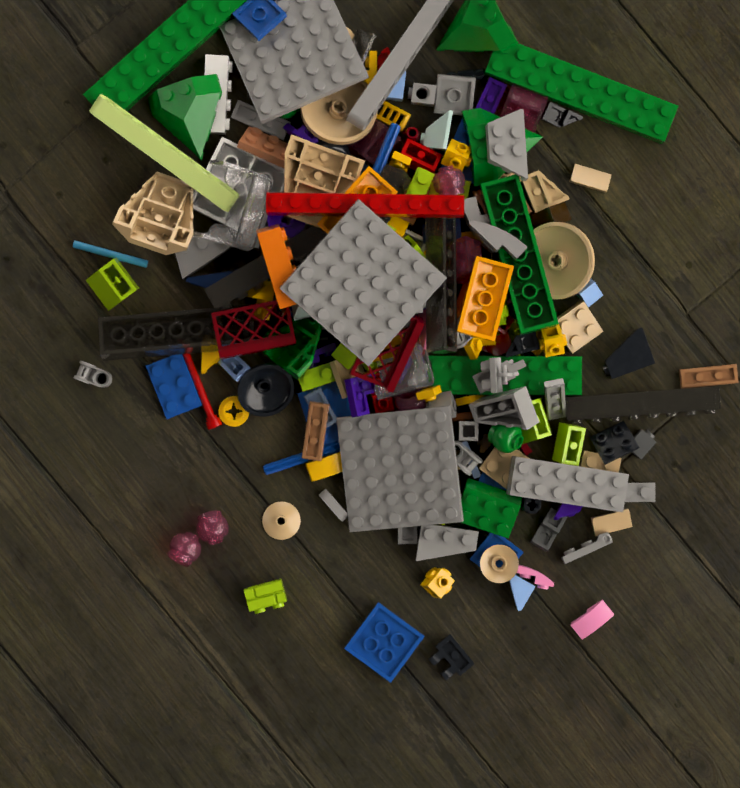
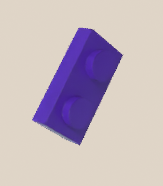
M490 77L476 108H482L494 114L507 85Z

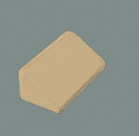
M574 164L569 182L606 193L611 174Z
M628 508L624 509L623 512L615 511L591 517L595 536L632 527Z

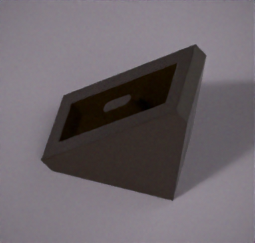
M565 202L530 215L534 229L545 223H565L572 220Z

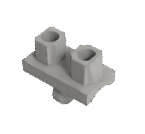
M501 357L489 358V360L481 362V371L490 372V379L482 380V390L491 391V393L503 392L502 385L508 384L507 377L513 376V372L507 373V365H501Z

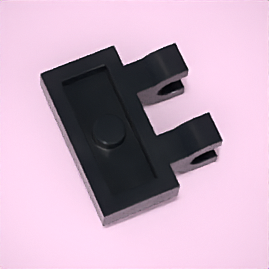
M451 634L435 646L439 651L428 658L433 665L437 664L442 658L448 661L451 666L440 673L445 680H448L456 672L461 676L475 664Z

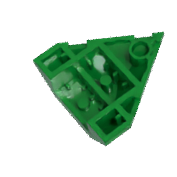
M465 0L436 50L503 52L517 44L518 41L512 28L505 21L496 0Z
M217 74L187 78L157 89L148 98L152 116L202 160L204 146L209 139L215 119L217 103L222 96Z
M482 108L461 111L464 130H467L473 164L471 172L474 187L480 186L481 183L499 179L505 171L498 166L488 163L485 126L487 123L501 117ZM525 129L526 152L543 138Z
M312 317L296 321L292 319L296 345L261 351L272 362L281 366L297 380L310 368L323 328ZM284 323V327L276 331L281 334L290 333L289 325ZM268 330L262 338H267L272 330Z

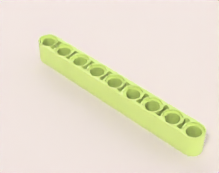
M100 94L89 111L92 115L222 210L229 212L240 195L234 189L108 97Z

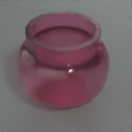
M453 165L438 169L439 173H436L433 178V186L439 195L465 193L463 188L465 186V176L460 169H454Z
M409 382L398 387L395 398V405L398 411L426 408L427 402L425 399L418 400L416 393L422 390L419 385Z
M210 511L197 517L196 530L202 541L208 542L209 545L224 541L223 538L229 533V525L226 518L222 516L221 511Z
M190 532L176 534L170 542L168 557L182 566L189 567L201 554L202 547L198 542L199 538Z

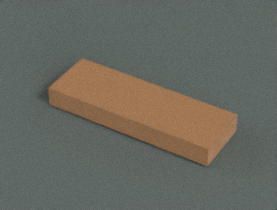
M737 364L679 370L681 389L739 383Z
M310 401L302 453L303 459L322 461L330 404Z

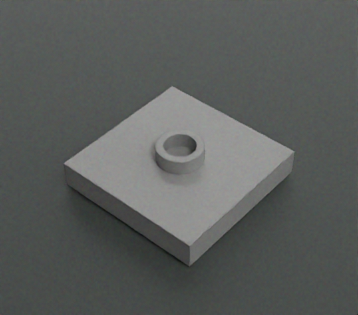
M437 74L434 113L445 114L451 110L453 115H462L461 111L473 109L476 77Z

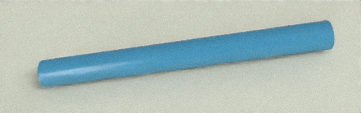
M76 240L73 242V248L112 259L117 257L119 261L144 268L148 266V260Z

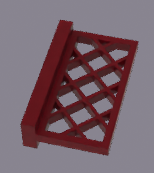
M277 300L211 313L219 358L226 359L296 345L290 308L286 307V311L280 317L272 311L276 304H278ZM262 307L268 311L263 321L253 315L257 308ZM244 311L249 315L244 324L234 319L238 312ZM270 313L280 319L274 329L264 323ZM225 315L230 319L225 328L217 324V316ZM251 317L261 323L255 332L246 327ZM232 321L241 326L236 336L227 331ZM281 321L289 325L290 333L281 334L276 331ZM262 325L272 330L267 338H262L257 334ZM243 329L253 334L247 342H243L238 338ZM226 332L234 339L230 345L222 346L221 337Z
M416 315L415 317L413 316L409 320L408 327L401 329L397 334L401 337V343L394 347L389 343L390 348L382 351L377 356L382 363L381 366L371 369L369 365V371L364 373L357 372L358 365L364 362L356 356L349 372L350 375L382 386L387 391L393 393L425 325L423 318ZM392 352L393 360L384 364L381 356ZM384 369L386 375L384 380L381 381L376 379L373 373Z

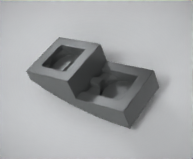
M553 508L549 509L530 543L545 552L549 550L567 517H562L559 520H554L553 518L557 510Z

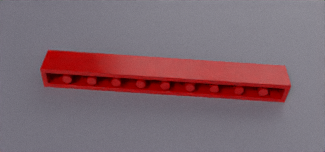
M266 192V214L271 216H343L359 199L378 217L464 218V195Z

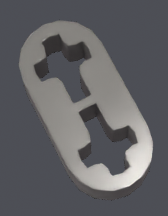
M324 489L319 496L343 522L348 518V513L331 493Z

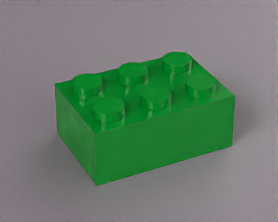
M467 478L461 495L464 519L461 523L509 539L521 507L522 497L508 495L505 490Z

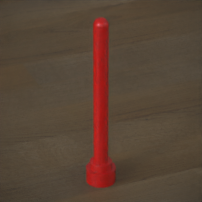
M181 342L179 348L207 415L206 426L208 430L221 426V419L214 415L187 344Z

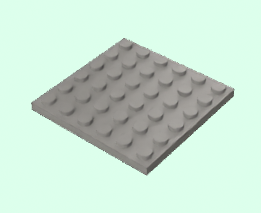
M334 0L274 1L286 12L287 17L260 41L253 37L236 19L230 20L220 27L262 124L369 78Z
M358 199L282 284L280 290L369 366L447 277Z
M450 406L374 413L353 418L352 416L336 418L350 532L464 521Z

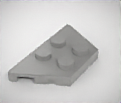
M519 109L491 121L485 126L488 163L502 168L503 171L509 174L512 172L520 176V180L526 181L528 179L524 109Z

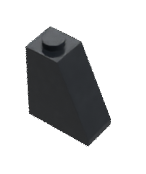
M642 327L636 329L603 361L605 365L602 366L606 377L609 376L610 379H614L655 364Z

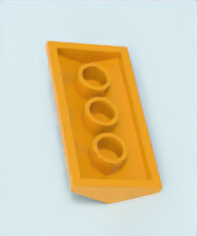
M368 166L344 194H397L398 191ZM324 216L317 225L328 234L343 216Z
M476 256L457 332L495 342L514 268L513 265Z

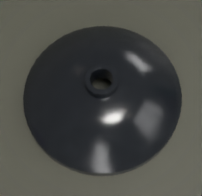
M272 363L259 364L246 371L237 387V396L241 406L250 414L261 417L272 416L281 412L289 405L294 395V382L291 375L281 366Z

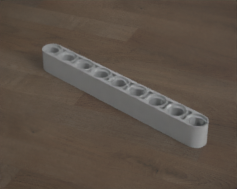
M427 0L351 109L346 121L362 131L366 129L453 0Z

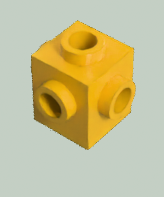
M451 139L441 164L462 173L464 167H469L472 161L470 146Z
M559 324L540 330L541 339H538L540 351L544 350L546 357L565 354L564 346L567 345L565 334H562Z
M434 567L426 573V578L420 585L432 597L441 599L443 595L452 589L451 585L455 580L450 577L451 573L447 569Z

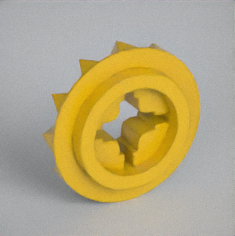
M238 396L227 397L219 406L220 419L228 426H240L248 419L249 412L241 406ZM233 403H235L236 409L242 410V412L236 414L235 420L231 413H226V411L232 409Z

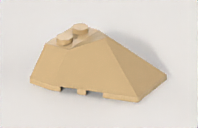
M291 135L284 157V193L344 194L359 178L365 161ZM324 216L287 217L320 228L317 223Z
M156 172L142 185V188L136 194L134 193L125 205L123 204L119 208L113 221V226L129 243L164 255L185 251L188 249L193 237V188L180 179Z

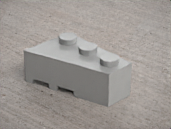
M229 227L195 235L192 237L187 250L175 253L183 280L234 247Z
M526 386L484 396L469 404L475 423L495 426L498 424L506 425L509 428L520 427L522 430H528L539 423Z
M439 524L420 526L415 560L420 561L476 551L479 531Z

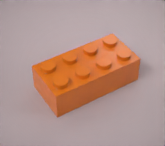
M279 224L256 230L279 308L283 309L296 305L290 297L280 290L282 284L296 270L295 264L291 265L290 262L293 259L291 249L284 242L288 240L284 227L280 228Z

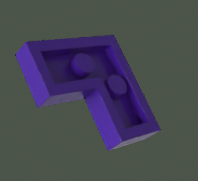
M358 377L345 379L352 418L370 414L366 395L378 392L377 385Z

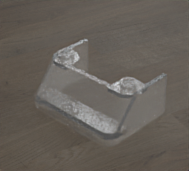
M210 160L209 164L226 169L224 175L225 183L235 188V191L240 196L230 209L225 225L214 224L210 227L208 235L193 232V236L240 250H252L258 238L256 230L261 227L266 209V192H271L272 181L267 175L225 161Z

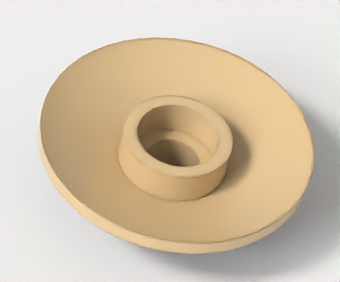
M275 502L265 510L262 518L266 533L278 540H285L294 536L301 522L298 510L288 502ZM278 518H284L285 523L283 525H280L278 523Z
M505 545L489 547L484 551L480 560V568L483 575L494 583H505L511 580L516 575L519 567L516 553ZM497 560H501L503 562L502 567L496 566L495 563Z

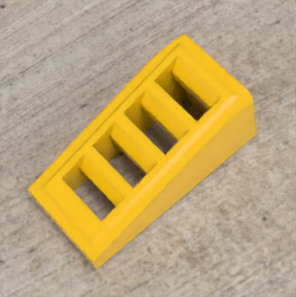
M384 101L382 104L384 106L379 115L377 114L376 119L390 126L391 123L397 122L400 115L404 116L399 124V132L402 133L411 114ZM389 108L390 111L386 118L382 117L385 110ZM395 111L397 114L394 117L393 121H390L389 119L392 113Z

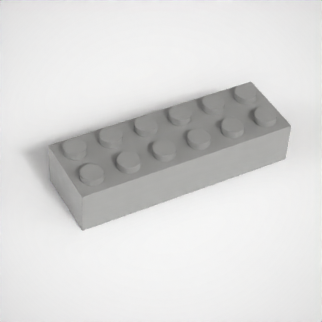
M512 456L506 494L623 512L629 474Z

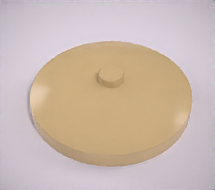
M364 81L358 82L301 107V117L307 129L318 139L336 145L351 144L364 138L372 129L377 113L364 131L349 123L346 119L368 84Z
M550 222L538 226L534 229V234L552 299H565L574 296L588 284L594 271L595 256L589 239L579 228L568 223Z

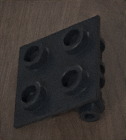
M624 421L589 437L596 453L598 452L605 465L640 448Z

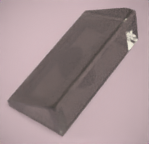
M356 30L352 41L364 64L376 36L373 33Z

